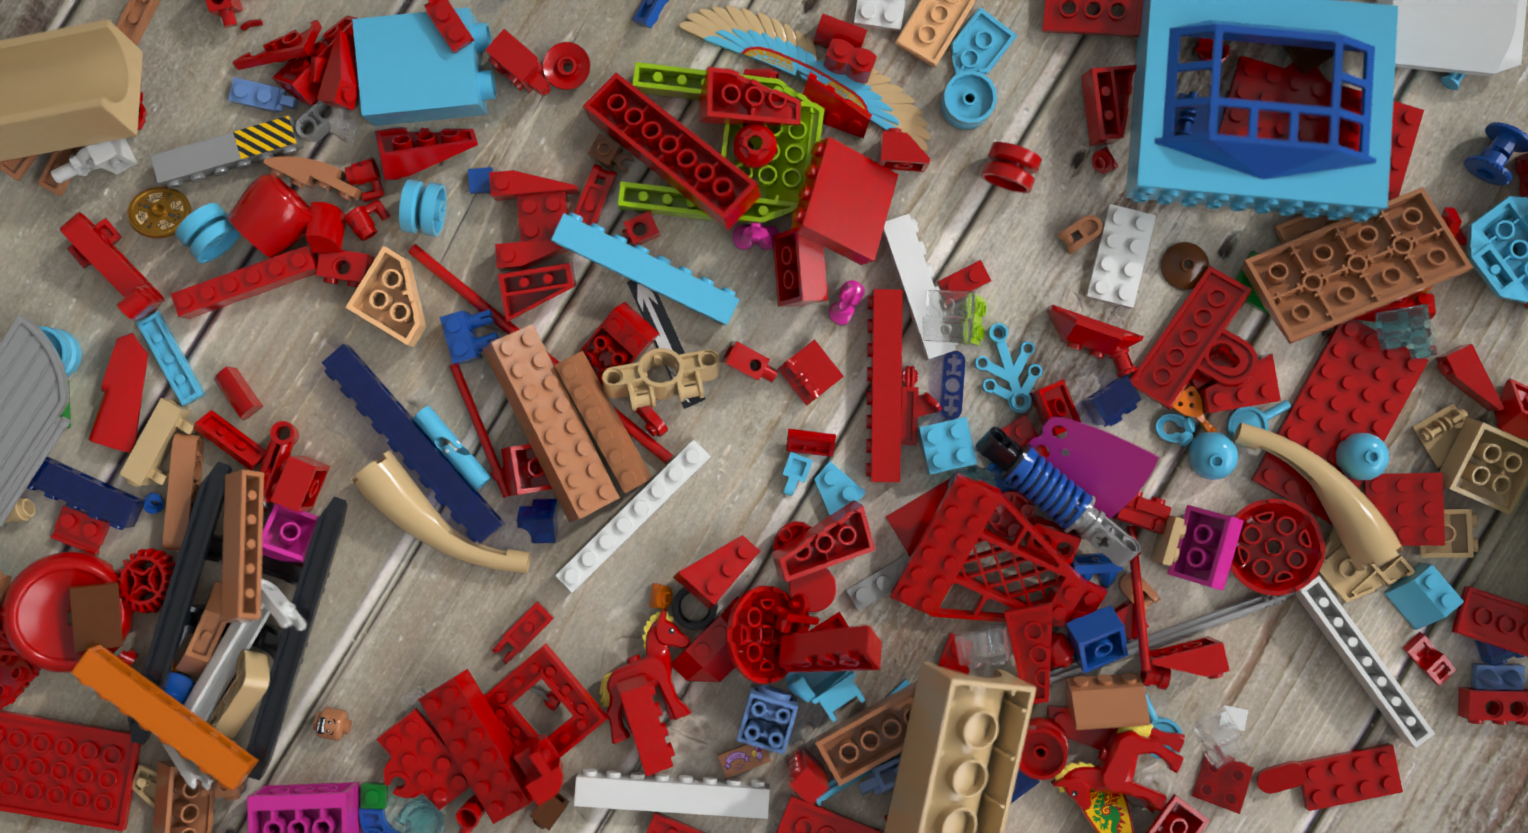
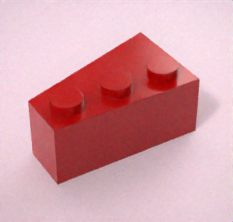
M1137 64L1091 68L1081 75L1090 146L1110 145L1124 138L1129 112L1128 102L1133 90L1131 85Z
M1273 353L1258 357L1257 370L1254 376L1243 385L1228 387L1213 381L1200 389L1198 393L1202 400L1203 414L1281 401Z

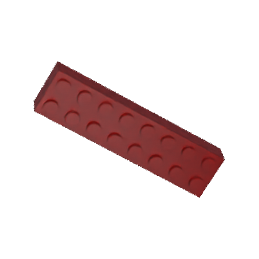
M615 73L583 105L590 121L727 231L761 197L758 183L618 73Z

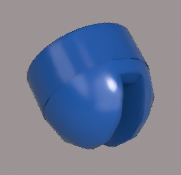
M154 492L146 495L143 499L144 510L150 514L162 511L164 501L161 495Z

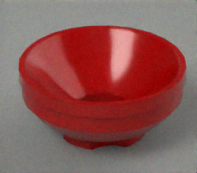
M746 125L738 131L734 138V154L737 160L746 167L753 169L765 167L776 155V137L764 125ZM756 136L762 140L763 144L760 149L752 150L749 148L748 140L751 137Z

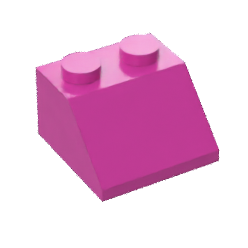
M275 503L263 530L262 555L279 561L304 563L319 516L305 511L296 512Z

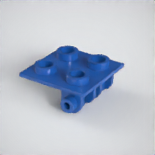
M1190 91L1189 94L1179 93L1178 99L1202 97H1198L1199 93ZM1209 107L1176 108L1174 136L1207 134ZM1218 107L1216 130L1217 134L1221 125L1225 107Z

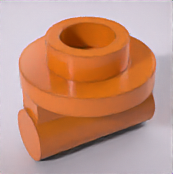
M652 583L649 607L666 609L673 600L671 588L659 583Z

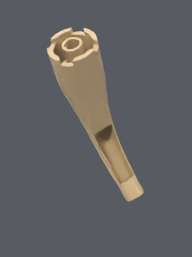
M1239 423L1234 434V443L1253 450L1260 448L1277 456L1293 467L1309 482L1328 514L1357 571L1366 570L1364 564L1367 563L1375 564L1376 566L1397 557V552L1404 551L1397 536L1382 514L1336 468L1315 453L1285 437L1249 424Z
M390 450L384 453L382 458L372 461L360 470L355 477L350 479L359 492L380 513L426 545L446 555L474 565L502 571L528 573L530 552L514 549L503 551L491 548L453 529L429 502Z

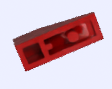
M337 30L317 100L335 108L354 111L359 94L355 41L353 36Z
M1473 344L1460 345L1436 357L1439 372L1487 411H1501L1505 409Z

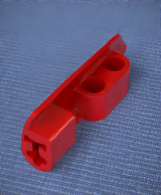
M133 333L119 337L116 340L101 385L104 394L88 438L91 442L128 453L132 452L136 444L149 355Z

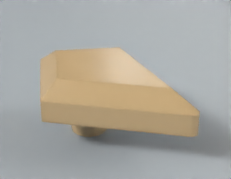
M140 764L134 776L132 790L154 808L157 770Z

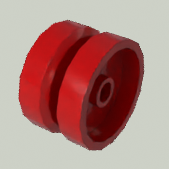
M993 142L988 153L991 162L984 164L980 175L982 179L1005 190L1023 194L1030 193L1035 182L1031 174L1038 172L1042 158L1035 152L1015 144Z
M1045 717L1029 719L1019 763V769L1022 773L1033 779L1046 780L1052 779L1062 772L1067 763L1069 741L1066 731L1059 723Z

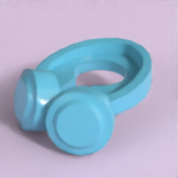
M1165 414L1158 419L1156 432L1163 440L1178 443L1181 447H1185L1193 439L1192 433L1195 432V423L1191 417L1184 418L1178 414ZM1167 421H1174L1178 427L1184 428L1185 432L1183 434L1178 432L1167 434L1164 432L1163 426Z

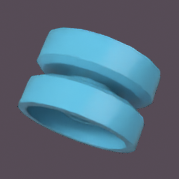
M974 70L963 71L955 75L947 84L940 101L941 113L946 122L960 130H974L983 125L995 108L997 102L996 88L991 79L983 73Z
M409 179L406 181L399 206L401 231L416 234L421 229L422 233L427 236L438 237L445 221L447 193L443 184L430 182L425 187L424 183L419 180Z
M210 203L189 214L180 223L175 235L184 247H190V253L199 263H207L227 252L240 238L241 233L227 219V213L218 203Z
M38 326L54 345L64 365L67 378L77 371L81 363L82 350L78 340L65 330Z

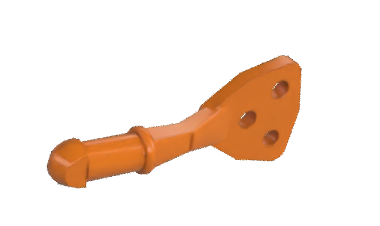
M1189 386L1184 389L1172 408L1182 415L1195 418L1205 432L1218 433L1216 427H1213L1203 414L1202 400L1196 387Z

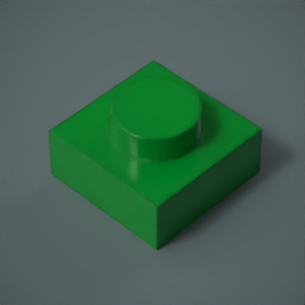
M379 782L362 783L361 808L385 809L387 807L388 785L386 786L385 783Z

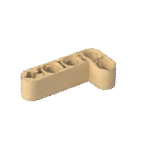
M245 649L241 650L236 663V679L208 720V724L229 739H234L268 688L270 681L268 654Z

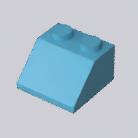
M1421 562L1413 567L1415 570L1413 575L1399 579L1384 592L1386 597L1414 630L1447 617L1464 602L1432 564Z

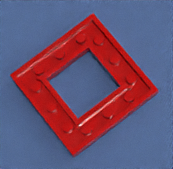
M545 643L484 696L512 743L517 747L537 736L538 733L512 703L542 679L573 715L547 736L560 757H562L604 723L609 716L548 644Z

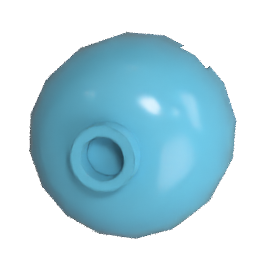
M1204 432L1195 437L1189 446V464L1195 473L1205 479H1223L1230 475L1237 466V447L1231 438L1221 432Z
M1353 433L1338 445L1336 463L1348 478L1358 481L1371 480L1380 476L1386 470L1389 463V450L1386 444L1377 436L1369 433Z

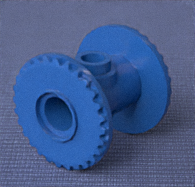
M1493 122L1485 128L1486 135L1493 142L1482 150L1481 156H1468L1464 161V166L1467 171L1478 179L1489 184L1503 186L1509 184L1512 180L1511 173L1504 166L1513 152H1528V135L1519 128L1509 124Z

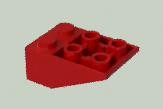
M624 302L611 311L579 352H584L597 378L603 385L602 375L606 369L635 363L660 333L631 306Z

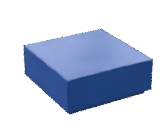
M492 167L468 169L471 194L491 193L489 172H493Z

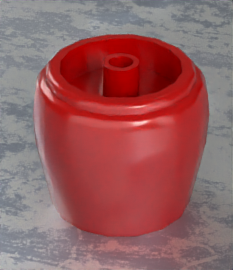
M265 174L253 181L244 191L227 218L252 245L266 256L272 258L306 234L307 224L313 212L299 194L274 174Z

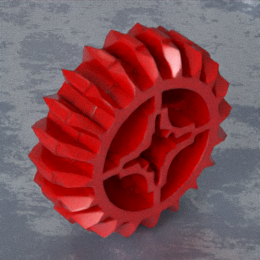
M155 548L140 549L138 553L129 554L130 560H123L124 568L117 569L121 573V576L116 578V580L120 581L119 589L122 591L119 597L126 598L124 605L131 607V610L134 612H142L143 614L157 613L162 609L176 562H173V556L166 554L163 550H156ZM150 562L155 563L152 567H148L147 570L143 569L146 564ZM151 592L155 593V595L148 600L144 599L146 594L149 595Z

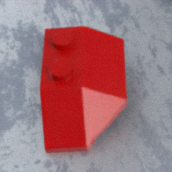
M1053 304L1047 308V313L1060 340L1067 343L1066 347L1075 351H1081V348L1090 351L1089 355L1095 358L1103 359L1104 356L1114 355L1142 341L1144 337Z
M738 596L672 661V667L686 681L721 682L735 668L727 648L726 630L731 610L739 599Z

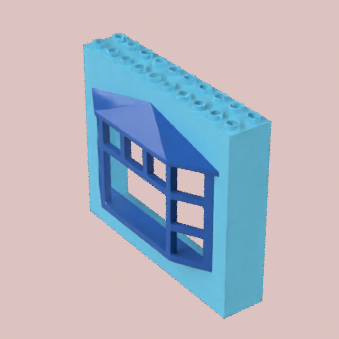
M1143 0L1140 36L1137 37L1135 65L1137 64L1134 76L1126 198H1133L1134 202L1156 200L1158 204L1162 205L1178 202L1182 203V206L1194 207L1200 204L1206 205L1208 209H1219L1222 206L1230 207L1232 211H1244L1245 209H1255L1256 213L1277 211L1279 215L1283 216L1299 213L1303 214V217L1316 218L1319 215L1328 216L1330 220L1352 218L1353 222H1366L1371 217L1377 216L1378 213L1387 209L1398 6L1339 0ZM1185 36L1214 39L1212 60L1179 63L1180 38ZM1222 40L1334 50L1330 107L1220 98ZM1343 51L1364 53L1363 79L1342 71ZM1211 70L1210 97L1176 99L1179 72ZM1341 82L1362 89L1361 115L1340 108ZM1209 107L1207 134L1174 136L1176 108ZM1218 107L1248 109V137L1217 134ZM1258 110L1289 113L1288 141L1257 137ZM1299 114L1328 116L1330 118L1328 144L1299 142L1297 140ZM1339 118L1360 125L1359 152L1338 145Z

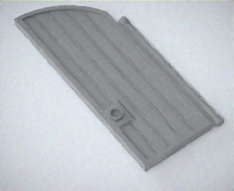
M24 315L17 316L0 343V528L63 431L71 423L70 419L60 417L70 402L67 375L61 358L45 333Z

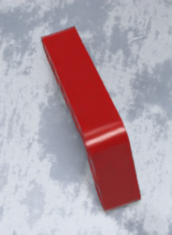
M77 212L59 228L62 234L124 297L117 303V307L126 317L131 320L147 317L165 301L162 294L84 214Z

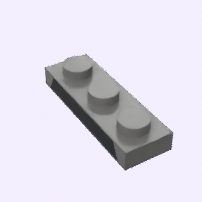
M908 553L846 589L858 611L892 591L910 559Z

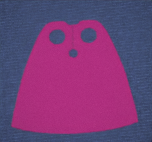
M1062 417L1050 418L1043 426L1042 435L1032 438L1029 442L1034 449L1038 445L1047 446L1050 450V455L1045 460L1050 461L1053 467H1057L1060 473H1064L1067 479H1072L1074 485H1079L1085 492L1093 495L1096 500L1093 506L1098 511L1102 510L1108 519L1123 509L1141 490L1153 473L1160 458L1109 432ZM1057 425L1065 427L1067 436L1063 439L1056 438L1052 433L1053 427ZM1063 449H1068L1070 451V454L1068 456H1064L1061 451Z

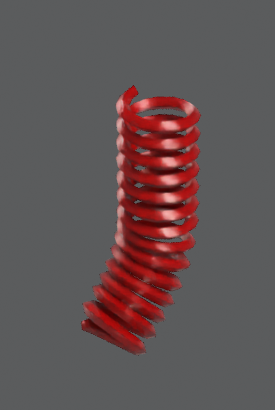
M261 19L246 21L239 28L245 31L249 27L263 26V21Z

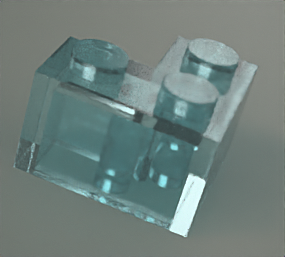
M1427 304L1375 313L1377 337L1382 350L1408 346L1412 359H1424L1429 356L1438 355L1435 330Z

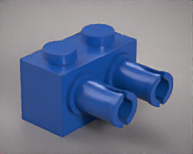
M490 309L472 315L462 310L440 317L453 364L461 365L482 359L481 352L483 348L490 344V341L493 342V340L500 339L497 332L479 338L476 337L475 328L494 324V318L490 317L493 316Z

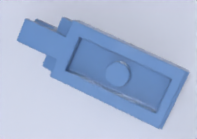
M233 77L228 101L276 113L278 111L282 112L283 107L297 109L298 100L287 96L286 90Z

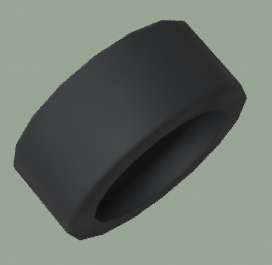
M684 587L681 588L675 595L672 603V612L677 623L685 629L693 631L710 625L716 617L718 604L716 603L711 607L703 619L697 621L689 620L681 612V602L690 592Z

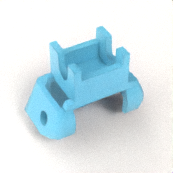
M854 671L789 672L785 676L786 686L794 694L807 703L810 701L814 704L820 702L833 722L837 720L834 711L857 696L861 703L865 701L864 695L853 680L856 677Z

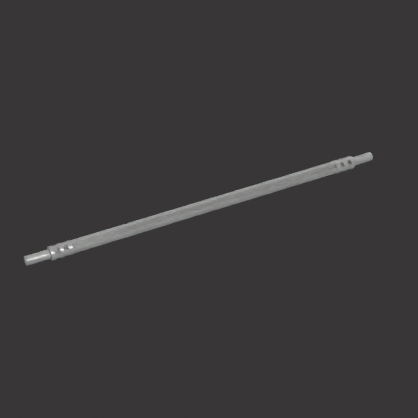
M1293 592L1280 596L1260 594L1148 634L1149 649L1285 602L1288 597L1294 596L1296 593ZM1138 639L1126 642L1128 656L1124 658L1139 653ZM1073 661L1071 665L1064 669L1061 666L1050 669V685L1082 674L1083 671L1077 661Z

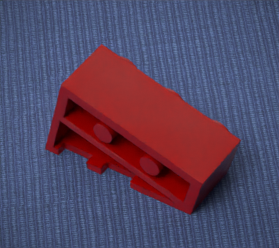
M573 262L498 274L506 322L577 286Z
M742 535L677 572L673 578L710 609L760 553V550Z

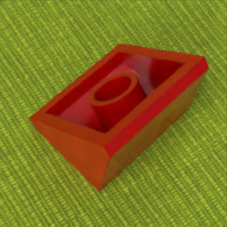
M1064 379L1029 393L1042 426L1053 417H1062L1081 422ZM1061 425L1054 426L1052 429L1054 436L1067 431Z

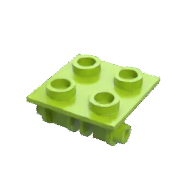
M970 292L969 296H965V300L962 301L961 313H967V315H961V318H966L967 322H960V325H965L966 327H960L958 339H961L960 344L970 345L972 343L980 346V340H983L985 333L982 320L987 313V304L984 302V298Z

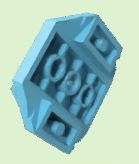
M1509 196L1467 226V258L1495 297L1521 303H1528V198ZM1513 246L1517 249V255L1513 252Z

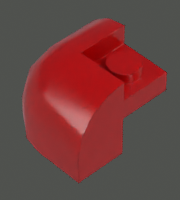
M546 734L537 735L515 747L513 757L526 775L525 787L537 805L540 806L553 798L563 784L564 765L561 757Z

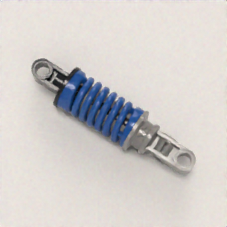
M991 427L976 443L978 452L1002 470L999 479L1006 481L1012 488L1018 487V493H1025V498L1027 500L1032 499L1034 506L1039 505L1041 512L1047 510L1046 515L1049 518L1053 517V521L1059 523L1058 525L1062 527L1065 533L1073 529L1076 530L1082 539L1089 541L1119 567L1126 565L1141 551L1136 539L1129 536L1116 523L1108 519L1102 510L1098 511L1093 506L1096 501L1093 495L1085 492L1079 485H1074L1072 479H1067V476L1064 473H1060L1057 467H1053L1050 461H1046L1044 456H1039L1040 454L1030 443H1026L1021 447L998 427Z

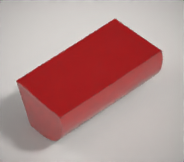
M822 13L813 43L828 49L832 39H842L849 42L854 48H862L868 30Z
M311 202L310 210L313 212V215L310 216L311 219L307 224L305 236L312 253L341 251L346 225L344 220L345 213L337 206L327 202Z
M226 366L216 374L214 382L241 420L247 419L263 408V405L237 368Z

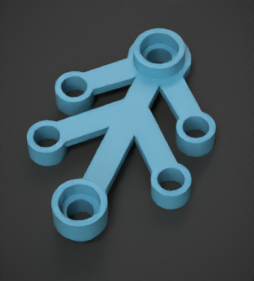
M996 323L989 328L988 336L991 341L996 343L1004 368L990 362L986 356L976 358L974 365L978 370H986L1008 381L1011 389L1010 391L997 385L996 381L990 378L982 383L984 392L994 393L1008 400V406L1012 411L1024 413L1032 405V397L1029 393L1036 379L1042 375L1043 370L1038 364L1030 365L1027 369L1028 377L1022 387H1020L1018 378L1029 356L1035 352V345L1030 341L1022 343L1020 345V354L1013 365L1005 340L1009 334L1008 328L1002 323ZM995 329L1001 331L1000 338L994 336L993 332ZM1025 344L1031 346L1030 353L1024 352L1023 347ZM979 359L986 361L984 368L978 365ZM1032 367L1038 368L1039 373L1037 376L1031 374ZM988 381L994 385L992 390H987L985 387ZM1017 397L1023 399L1021 406H1018L1015 402Z

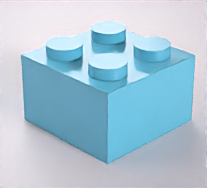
M967 417L917 428L927 474L931 475L977 464Z

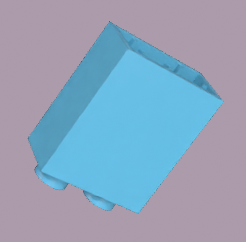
M469 7L454 9L475 40L454 54L427 12L352 19L362 116L373 126L487 115L486 100L496 99L497 97L493 70L483 71L481 53L486 52L485 49L492 43L488 22L478 23Z

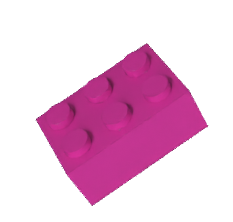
M1187 505L1183 517L1186 532L1184 537L1179 539L1177 546L1180 550L1178 559L1169 566L1167 574L1224 591L1244 521L1225 514Z

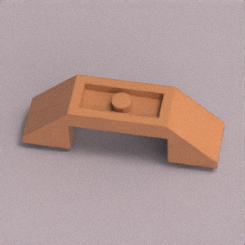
M215 580L205 602V609L188 646H185L175 670L199 677L209 663L227 623L221 622V582Z

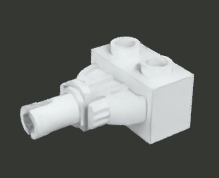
M123 138L86 145L77 154L70 155V162L51 170V174L55 181L61 184L76 175L85 177L88 175V172L100 168L114 174H119L138 163L126 139Z

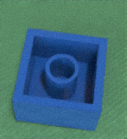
M1111 605L1066 623L1069 641L1075 650L1073 656L1083 673L1128 656L1125 628Z

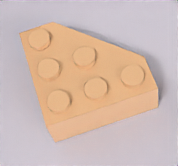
M383 246L345 308L406 345L415 347L427 326L411 261Z

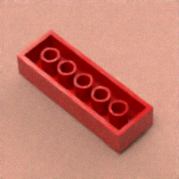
M468 669L418 699L493 824L534 801L525 787L526 775L513 757L515 746Z

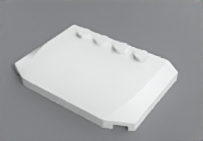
M1375 0V4L1398 6L1395 67L1492 77L1521 65L1527 0Z

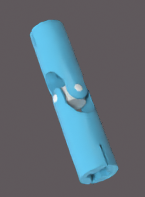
M429 405L413 417L416 424L444 456L449 459L450 463L475 491L491 480L492 477L469 450L462 445L461 441ZM445 438L450 441L448 445L445 443Z

